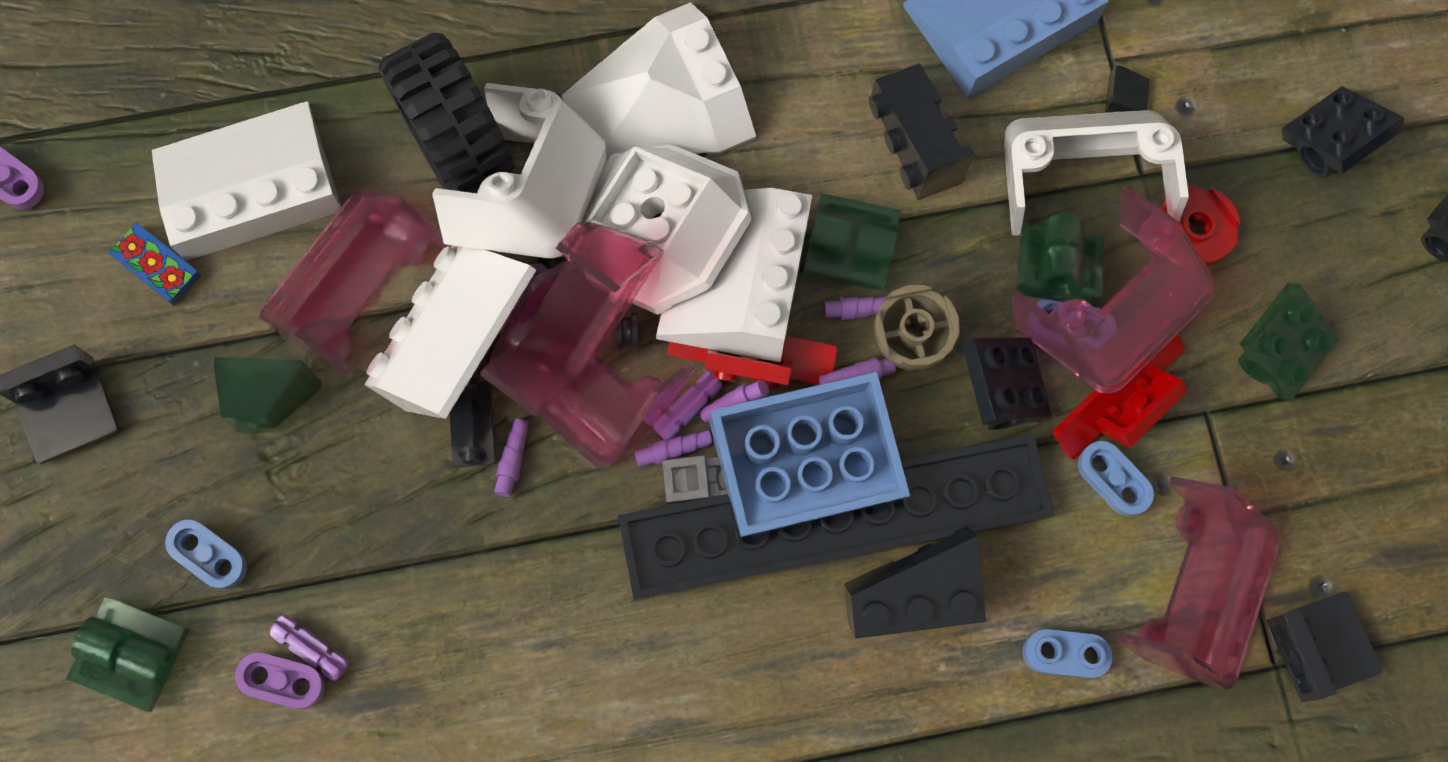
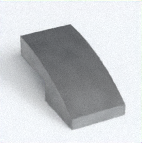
M703 455L662 461L667 504H677L728 494L718 457L705 458Z

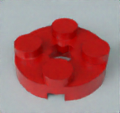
M1187 186L1189 198L1178 226H1169L1165 201L1154 220L1153 230L1163 251L1183 268L1195 269L1197 267L1211 266L1225 258L1235 247L1238 240L1237 227L1240 225L1239 214L1231 200L1220 191L1212 188L1207 191L1205 189H1196L1198 186ZM1192 218L1195 222L1204 221L1206 224L1202 230L1204 235L1194 234L1189 229L1190 222L1188 219Z

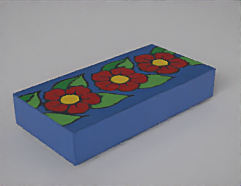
M137 222L108 252L173 306L201 276L196 269Z

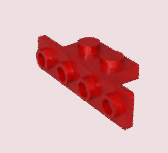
M1164 321L1054 429L1053 433L1067 457L1072 460L1076 459L1101 433L1131 448L1188 392L1182 379L1164 372L1185 349L1173 323Z
M785 335L780 363L669 342L667 353L669 356L705 362L704 369L712 370L713 377L718 379L737 381L738 376L754 378V383L763 380L769 389H779V384L788 385L789 379L820 385L819 377L833 372L837 346L835 344Z

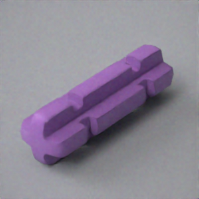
M706 371L696 381L697 386H691L669 408V414H663L654 423L656 433L663 439L674 438L680 432L679 427L681 425L685 427L708 404L707 399L709 397L713 399L722 390L723 383L721 380L713 377L712 372Z
M288 615L280 616L271 627L270 635L282 645L287 642L290 651L314 668L319 666L323 668L321 673L330 680L336 681L345 673L349 664V660L338 651L330 652L331 646L306 628H297L299 623Z

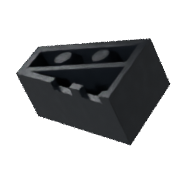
M920 63L875 79L872 94L869 96V105L876 119L881 118L886 128L884 132L886 145L891 154L897 153L902 167H900L902 181L908 190L913 189L917 200L961 185L975 155L970 145L961 147L952 133L958 130V125L953 117L944 119L938 106L941 103V97Z
M968 526L956 530L955 534L932 545L931 543L918 548L919 551L896 562H888L844 583L848 625L855 639L986 622L978 536Z

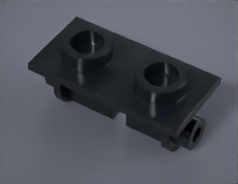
M471 377L450 411L453 468L495 464L490 381L475 383V378Z

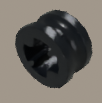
M637 312L632 313L630 317H624L622 313H616L618 350H623L625 346H631L633 350H639Z

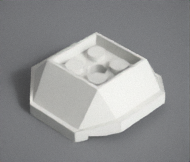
M672 144L654 147H633L626 152L611 154L604 165L576 235L575 242L585 276L590 284L659 315L673 308V304L690 299L710 289L752 218L742 179L738 171ZM662 213L659 217L653 218L657 214Z

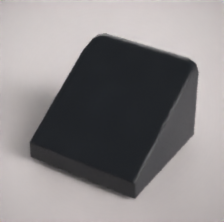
M1115 65L1109 75L1105 112L1147 110L1150 79L1123 66Z

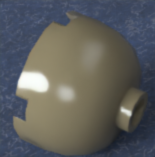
M906 285L892 291L880 305L874 320V338L881 355L892 365L907 371H924L940 364L953 350L959 335V316L952 302L946 296L943 298L939 293L932 291L933 288L926 285Z

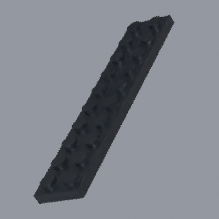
M1034 434L902 459L901 463L910 497L745 537L740 536L729 494L618 515L634 601L940 541L955 534L956 530L968 526L976 534L1051 519L1054 517V512Z

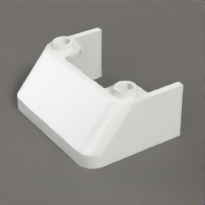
M486 83L484 90L487 106L490 108L504 140L534 143V146L521 174L494 173L482 182L477 194L435 188L432 195L443 242L447 245L534 257H560L566 254L574 243L606 163L605 141L568 104L552 91Z
M1151 110L1021 118L1009 124L1005 131L1004 154L1012 236L1020 235L1025 212L1022 173L1041 171L1052 160L1136 154H1140L1151 163L1161 164L1169 226H1178L1189 198L1182 141L1178 131L1161 114Z

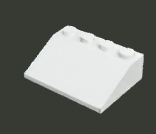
M308 101L152 150L159 209L169 244L184 261L205 256L343 211Z
M777 188L744 190L752 220L710 289L690 299L673 304V308L661 313L656 339L780 363L812 195Z
M454 245L445 247L434 262V267L437 270L430 281L423 282L414 293L412 303L415 305L406 318L401 317L392 328L389 335L392 341L385 353L380 352L370 363L367 369V374L370 376L364 385L407 412L446 419L536 272V269L532 266L483 249Z

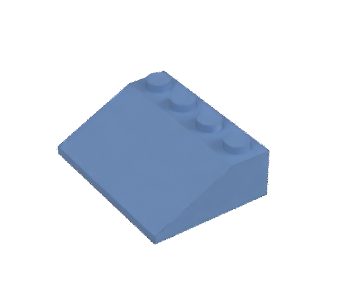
M907 0L903 3V7L969 99L1097 24L1109 1Z
M877 372L710 410L709 423L741 537L910 497Z

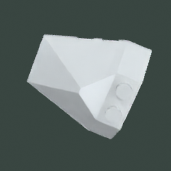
M691 2L654 17L561 95L563 101L604 139L607 154L606 162L611 154L626 152L633 147H654L672 144L694 154L707 153V156L723 154L756 140L754 127L736 75L708 18Z

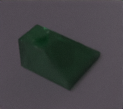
M214 357L213 366L221 418L235 427L234 431L239 433L259 434L261 433V428H276L321 389V380L302 360Z

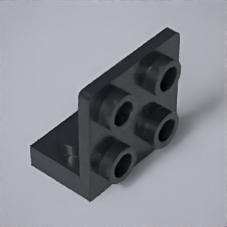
M75 344L0 375V395L16 404L35 461L40 464H45L117 434L120 430L94 358Z
M1347 592L1338 593L1266 620L1301 702L1324 699L1337 694L1335 690L1382 672L1376 654Z

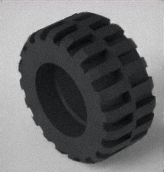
M431 33L381 60L378 69L412 136L443 189L477 193L480 185L487 177L498 172H512L515 167L514 161L502 132L469 70L443 33Z

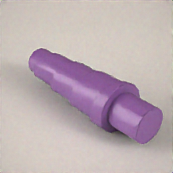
M839 297V301L823 302L824 318L840 317L841 320H850L877 315L879 307L886 297Z
M870 358L868 361L856 363L853 366L841 368V370L820 376L819 382L822 385L877 372L880 380L882 376L895 373L896 367L886 358L881 360Z
M759 380L753 384L745 383L738 386L735 390L705 406L700 411L702 420L709 422L710 410L745 403L767 396L769 394L768 385L765 381Z
M517 418L514 420L507 445L504 447L496 475H494L498 478L494 493L497 495L511 497L514 482L519 481L526 444L525 439L528 432L529 422Z
M709 430L668 440L663 439L654 443L649 442V447L634 451L637 466L642 467L652 463L657 466L662 464L663 460L675 459L681 455L694 452L696 449L709 446L712 443Z

